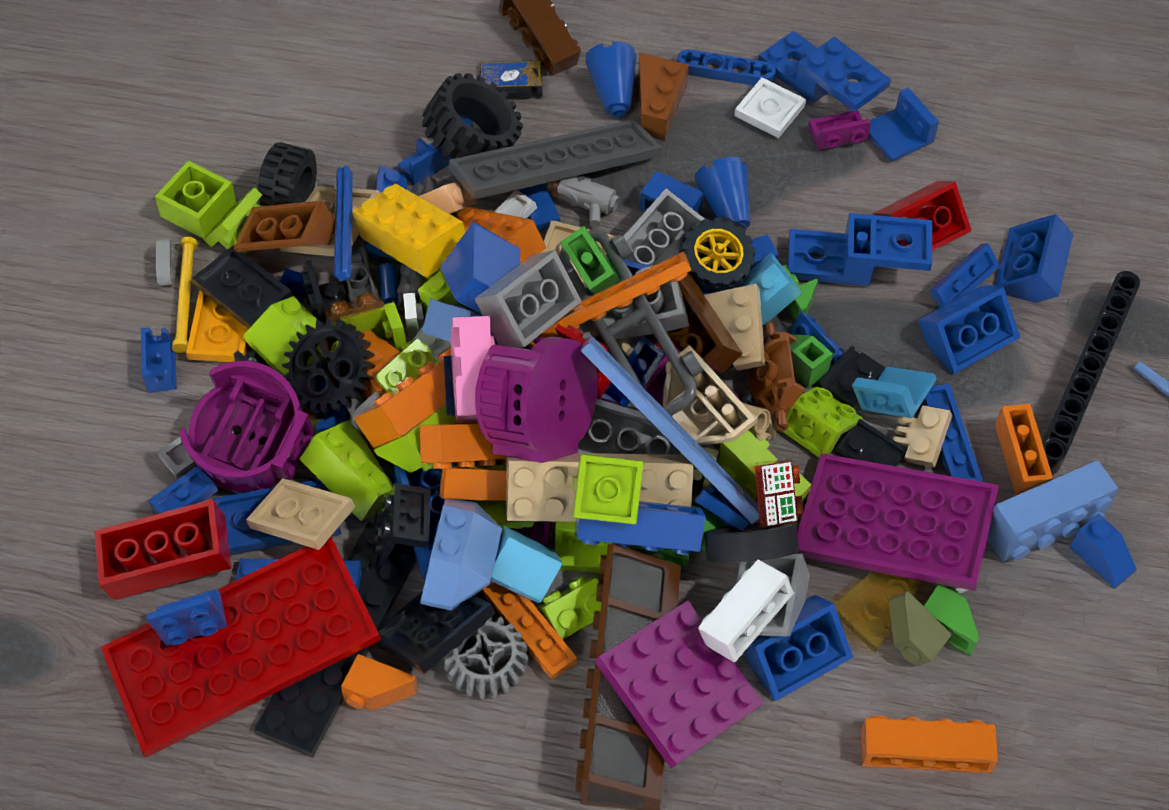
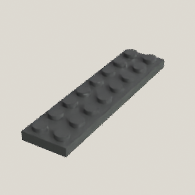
M633 119L449 160L448 169L473 199H478L659 157L662 147Z

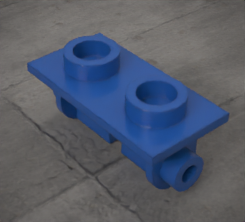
M803 311L800 312L789 332L795 335L814 336L833 353L831 360L837 362L843 355L842 347L838 346L830 337L827 338L825 336L826 332L819 326L814 317H809Z

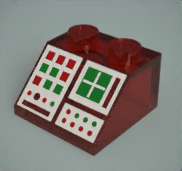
M792 459L755 462L760 527L765 528L798 522L797 514H803L802 495L795 496L794 484L800 483L799 465L792 466Z

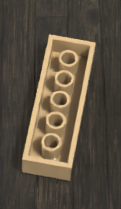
M575 453L544 463L507 456L505 493L507 521L576 522V518L572 517L575 498L572 482L573 477H577L580 454L644 461L639 501L691 507L693 464L684 455Z

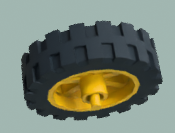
M714 218L711 221L709 219L701 220L699 225L696 223L690 228L689 232L687 231L679 249V253L684 251L689 261L691 271L688 273H690L702 291L710 290L712 293L733 289L734 287L738 288L748 278L754 265L755 247L751 245L753 242L749 235L746 236L745 230L741 226L736 227L734 222L727 220V222L721 221L722 218ZM709 241L711 249L700 244ZM727 246L730 249H732L733 252H726ZM698 252L707 255V257L700 259ZM725 259H736V265L732 267ZM721 265L726 271H717V268Z

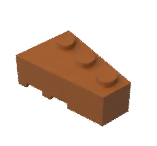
M639 52L640 125L652 138L665 141L687 87L689 65Z

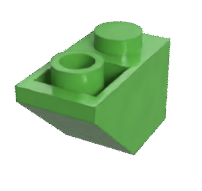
M791 334L797 338L795 343L790 344L794 376L809 388L829 371L833 353L814 336Z

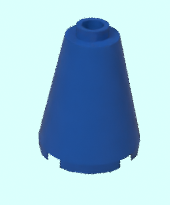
M618 41L612 42V46L604 47L603 43L598 44L586 53V66L605 113L615 118L622 117L631 108L636 65L635 49L628 43Z
M725 157L714 160V166L706 169L705 165L700 167L695 173L694 179L716 218L725 217L746 226L747 230L750 226V206L746 162L742 163L739 157Z

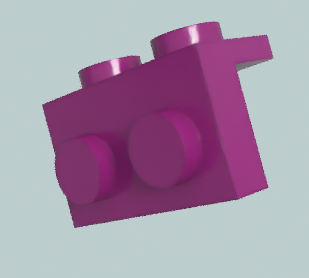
M858 110L809 120L808 124L809 131L818 150L867 140L871 126L869 119L863 120Z

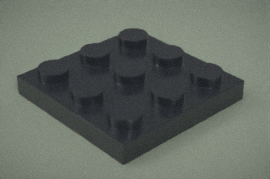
M422 591L377 628L382 640L376 642V644L425 674L428 670L434 668L453 649L459 647L475 630L485 625L486 621L495 614L490 603L473 595L459 603V606L453 610H447L420 604Z

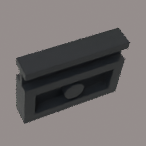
M851 346L819 380L817 387L830 391L839 402L853 408L858 403L852 387L857 377L878 380L885 367L863 352L861 354L855 351V347Z
M859 419L857 425L854 428L852 427L836 446L835 453L845 458L898 467L905 457L907 448Z

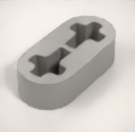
M171 238L156 240V277L159 286L174 285V248Z

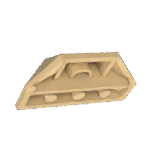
M689 345L679 353L680 356L692 351L703 372L693 377L697 386L693 402L671 417L700 446L735 441L754 426L758 420ZM670 361L666 363L667 375L664 385L663 406L682 396L685 391V387Z

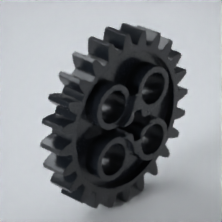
M327 318L326 324L316 320V329L308 324L305 325L307 334L303 335L297 332L298 343L289 342L293 351L284 352V355L290 358V362L282 364L283 368L289 370V373L283 377L291 382L290 385L294 389L298 401H301L300 405L307 409L310 407V410L316 413L321 410L326 414H330L331 408L338 413L341 412V404L351 408L350 399L353 397L360 401L361 397L358 391L360 389L368 391L364 381L373 380L374 378L367 374L368 370L376 366L368 362V359L375 356L373 352L366 350L370 347L371 343L365 339L363 340L365 334L359 330L356 331L357 327L350 323L347 325L341 319L335 322L331 318ZM338 341L337 349L332 352L331 347L333 343ZM318 345H319L320 350H321V352H322L321 354H320V352H319V350H318V348H317ZM314 356L312 364L307 367L308 359ZM350 365V372L344 377L343 371ZM335 379H337L340 384L339 388L337 386V382ZM325 380L326 385L324 389L319 392V385L322 381Z

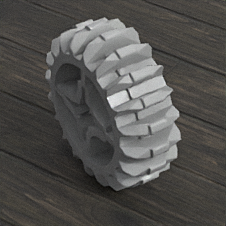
M501 617L495 623L492 622L491 618L488 619L484 626L475 630L459 647L453 649L444 657L445 662H443L444 670L449 672V681H456L458 691L467 687V695L469 697L475 691H478L479 697L482 700L486 696L485 692H491L494 698L498 696L497 690L499 689L507 694L509 692V684L517 686L519 683L518 676H524V665L528 663V655H526L527 644L521 642L522 634L520 631L514 632V625L512 623L504 626V620ZM475 641L477 642L473 648L466 650V653L462 654L468 645ZM482 648L489 659V665H487L486 659L482 655ZM505 660H509L503 669L494 673L498 665L504 664ZM471 671L481 672L483 675L476 674Z

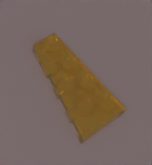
M872 571L834 604L839 619L876 654L892 629L889 608L890 598L906 591L913 596L922 580Z

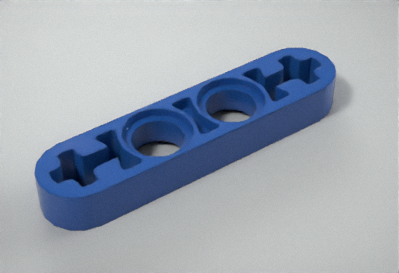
M692 49L682 50L677 58V62L689 65L688 75L752 86H755L761 78L772 83L775 79L776 71L774 65L765 61ZM710 63L718 64L720 67L717 69H711L707 65ZM740 67L745 71L743 73H736L732 69Z

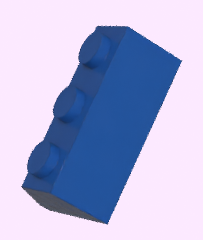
M1057 214L1009 228L995 286L1004 287L1006 295L1034 303L1059 296L1073 233Z
M982 285L918 320L926 345L952 374L961 371L1020 338L1005 289L1001 286Z
M817 595L806 599L790 636H757L744 651L748 665L774 701L781 699L853 658L834 603Z

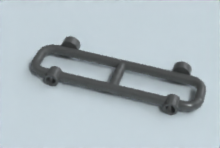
M589 230L594 240L603 247L621 280L632 277L633 275L624 259L631 256L633 252L624 236L620 234L611 240L605 232ZM562 247L559 252V258L582 301L590 297L571 264L569 256ZM641 294L633 298L638 309L610 326H607L603 317L591 322L608 348L610 355L642 386L614 336L641 320H646L685 387L682 396L663 406L669 415L672 416L693 402L697 389L693 377L703 372V369L692 351L680 356L645 295Z

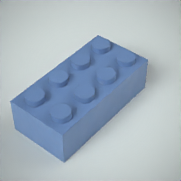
M1098 460L996 504L993 510L988 542L1002 563L1011 559L1015 561L1020 560L1035 548L1044 549L1062 536L1069 538L1075 535L1081 527L1098 513L1103 518H1106L1105 514L1113 504V498L1119 488Z

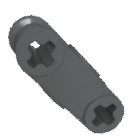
M364 245L360 246L358 250L351 251V278L345 280L352 313L380 306Z

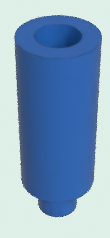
M385 263L378 267L380 305L394 302L396 308H398V268L392 263Z

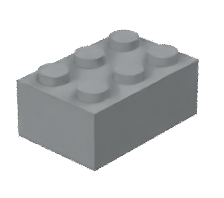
M555 250L533 254L474 298L483 316H490V329L498 344L515 348H524L582 302Z

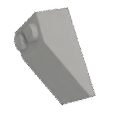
M792 554L779 558L760 560L787 575L794 594L758 636H790L806 601L810 578L803 554ZM756 561L740 562L736 584L741 579L743 573L750 569Z

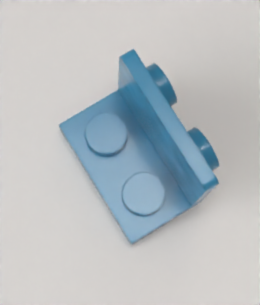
M886 367L878 380L857 377L852 387L862 410L912 418L937 378L933 373Z

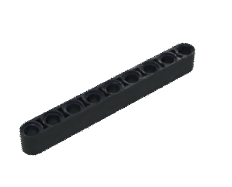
M1121 271L1116 275L1042 442L1052 475L1060 470L1140 286L1139 277L1131 271Z

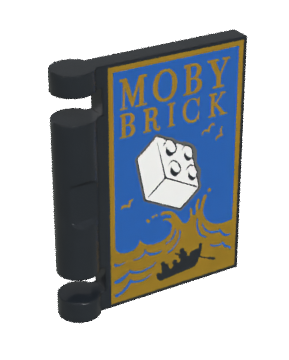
M541 60L480 62V76L485 78V83L490 85L493 82L498 85L496 90L500 93L504 90L508 94L506 99L531 98V91L536 90L537 98H543Z

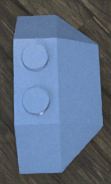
M445 499L420 604L453 610L459 606V603L469 599L490 585L502 528L477 503L461 499Z

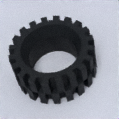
M456 73L453 78L451 76L447 77L422 114L424 117L422 126L427 127L425 134L427 138L434 139L431 143L435 149L440 147L443 150L441 155L446 159L449 156L456 159L513 146L522 134L520 131L523 129V123L519 122L522 116L520 112L514 111L517 105L514 101L509 102L506 99L508 94L504 90L500 93L496 90L498 85L493 82L490 85L485 83V78L481 76L474 79L473 74L466 73L464 77L461 73ZM459 115L475 122L484 134L467 125Z

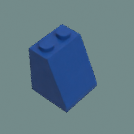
M473 222L440 266L455 300L482 314L474 298L520 265V249Z

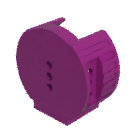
M537 337L533 340L535 345L531 350L496 344L492 345L482 362L478 374L475 407L480 429L484 437L493 443V453L539 463L578 453V441L583 439L589 428L597 399L596 366L581 352L583 344L573 339ZM519 384L522 386V394L518 392ZM518 400H520V409L517 406ZM518 415L521 417V421H517Z
M234 361L212 368L209 376L215 388L210 390L194 409L189 423V435L185 428H181L179 432L182 443L196 467L198 466L202 472H205L216 486L237 493L271 488L277 484L278 480L281 481L282 478L291 481L300 463L299 459L314 434V429L309 415L302 412L297 395L290 383L274 369L256 362ZM240 427L242 431L240 434L234 435L232 433L233 428ZM253 432L255 434V438L253 440H249V437ZM261 438H267L265 446L259 444Z

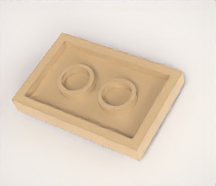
M282 478L246 521L251 529L319 550L351 513L355 505L349 497Z

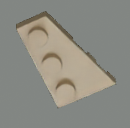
M753 284L705 294L704 296L743 353L733 363L736 370L764 366L761 299L758 285Z

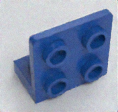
M905 88L899 92L896 109L870 120L871 126L868 136L890 161H895L934 143L939 121L909 88Z
M218 589L156 607V612L147 614L148 623L165 645H179L186 642L189 638L199 635H212L219 629L227 627L221 593Z

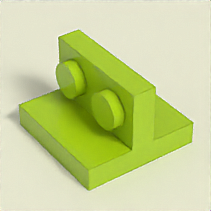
M254 187L231 208L204 238V241L211 247L218 241L227 249L233 245L235 246L252 208L261 207L256 202L262 194Z
M580 454L577 477H573L572 490L575 491L572 517L636 524L644 461Z
M556 521L555 551L563 563L559 571L599 573L601 555H607L608 544H612V542L600 541L597 545L583 543L581 539H577L575 533L576 522ZM615 554L613 557V568L611 574H614L615 571Z

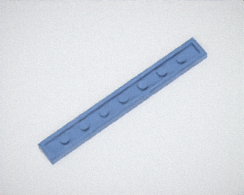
M594 337L587 339L582 345L581 352L751 524L759 519L760 506Z

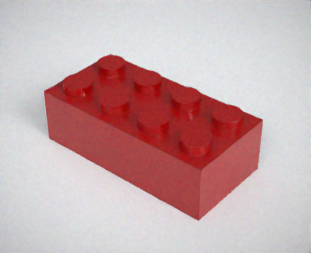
M213 499L94 531L99 586L112 600L232 569L225 514Z

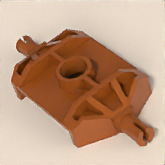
M766 322L765 325H762L765 365L748 369L751 396L754 398V406L768 410L770 418L775 417L776 430L785 431L788 429L787 411L791 409L804 391L803 386L795 383L790 344L795 343L797 338L787 332H775L774 323Z

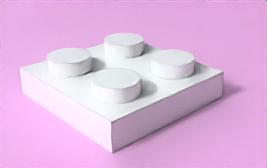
M761 78L735 108L734 116L779 138L805 107L806 99Z

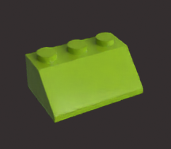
M293 296L272 304L244 334L243 339L275 371L284 376L289 373V370L283 368L282 364L290 362V358L286 357L284 352L293 351L289 342L298 343L299 339L296 333L307 334L305 327L307 324L316 329L317 319ZM338 341L333 343L331 347L332 352L337 349ZM318 345L317 348H318V350H319V352H320V354H321L322 352H321L320 347H319V345ZM314 356L308 359L307 367L312 364Z
M454 398L403 436L378 446L374 449L375 453L410 473L420 468L423 471L434 466L433 463H421L420 425L456 424Z

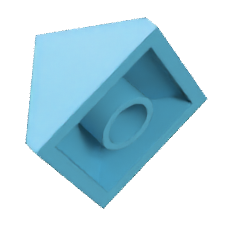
M502 525L491 581L534 602H542L563 564L555 550Z

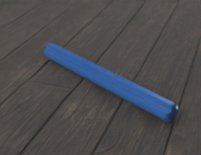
M346 165L343 168L339 167L336 172L334 276L337 277L339 282L351 278L353 172Z

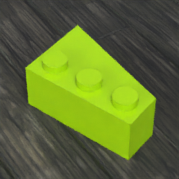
M350 420L316 434L299 459L332 493L352 499L355 508L351 512L360 521L380 510L384 495L389 494L393 488V484Z
M747 430L735 441L721 443L718 464L753 500H756L765 508V498L775 496L777 518L779 517L778 495L794 493L796 512L807 501L811 484L792 465L794 490L765 494L762 467L789 462L785 458L780 462L767 449L770 444L764 438L759 441ZM764 469L765 491H768L766 469ZM792 516L782 517L781 519H782V520H788V519H790Z

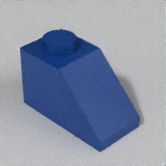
M1099 513L1078 530L1070 546L1079 557L1115 589L1137 569L1122 534Z

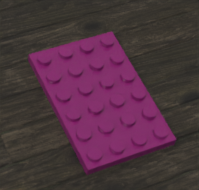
M821 453L798 528L799 552L795 554H803L804 558L976 591L999 485Z

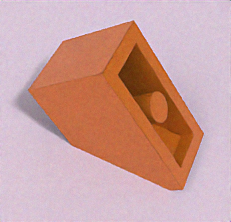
M360 654L355 658L341 685L343 698L348 705L356 709H363L364 707L372 711L414 696L418 690L416 676Z

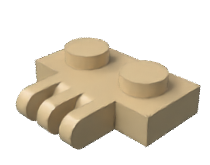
M922 405L918 418H899L898 422L908 427L897 426L895 433L904 436V438L893 436L892 440L907 448L904 457L907 462L935 468L952 414L950 410Z

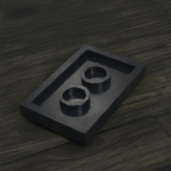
M234 245L192 277L194 286L248 329L272 304L292 297V292L288 287L242 251L236 252Z

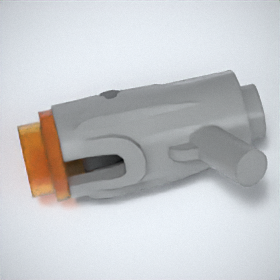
M583 175L549 182L548 192L553 194V197L564 200L573 206L589 210L590 225L592 227L600 225V213L608 215L611 211L614 212L620 199L616 195V189L605 186L604 181L587 178Z

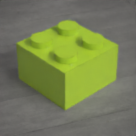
M189 160L155 195L160 217L203 239L237 203L231 181Z

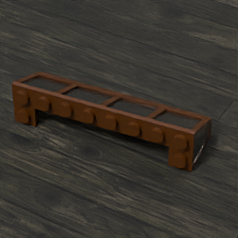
M608 544L607 555H601L600 574L596 593V601L602 602L601 611H594L593 630H598V640L591 639L589 659L596 660L603 653L678 606L680 565L615 544ZM595 664L594 669H588L586 688L592 689L591 699L585 698L583 718H587L589 721L588 729H581L579 749H585L584 760H578L575 792L581 793V804L630 810H660L664 758Z

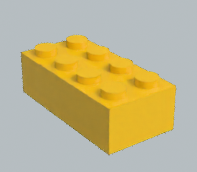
M396 183L385 188L383 192L365 201L360 207L352 211L362 239L426 278L441 269L442 263L465 234L464 225L461 220Z

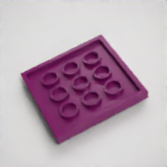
M688 600L603 653L594 661L671 769L764 703L733 661L705 645L698 629L703 620Z

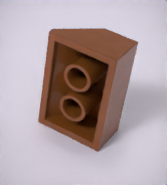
M322 200L253 207L236 241L234 250L241 252L329 244L335 230V219Z

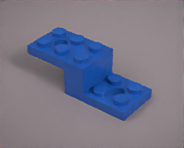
M792 31L759 54L758 57L759 61L769 62L774 65L775 76L811 104H814L827 93H830L855 112L890 87L891 79L836 37L831 38L817 48L797 32ZM789 58H796L799 61H790ZM849 79H855V80H857V81H859V82H852V83H851V82H849L848 80H849Z
M849 213L845 234L790 229L787 268L798 280L812 281L818 279L819 282L869 286L874 266L930 271L932 267V220ZM905 240L910 245L901 246L896 241ZM818 253L822 258L813 259L809 254Z

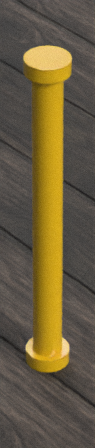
M183 237L180 240V247L183 250L176 336L172 342V350L176 353H186L188 346L187 331L193 253L197 248V240L193 237Z

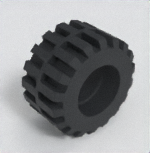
M277 142L270 148L263 160L258 178V191L262 194L259 198L261 206L306 202L314 190L317 176L316 156L312 150L283 142Z

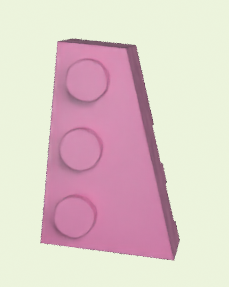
M490 316L452 318L450 343L456 424L478 423L475 407L478 374L488 350L492 345H495L494 336L490 334Z

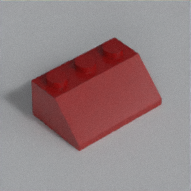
M936 181L873 213L876 216L932 220V251L972 231L956 181ZM905 240L896 241L901 246L910 245Z

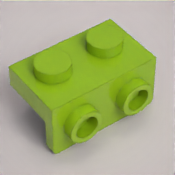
M585 575L580 576L568 583L569 589L561 593L559 590H555L545 595L543 598L544 603L537 606L539 612L544 613L548 623L562 640L591 624L594 619V611H601L602 602L596 601L597 584L599 583L597 578H586ZM611 606L608 607V613L613 611Z

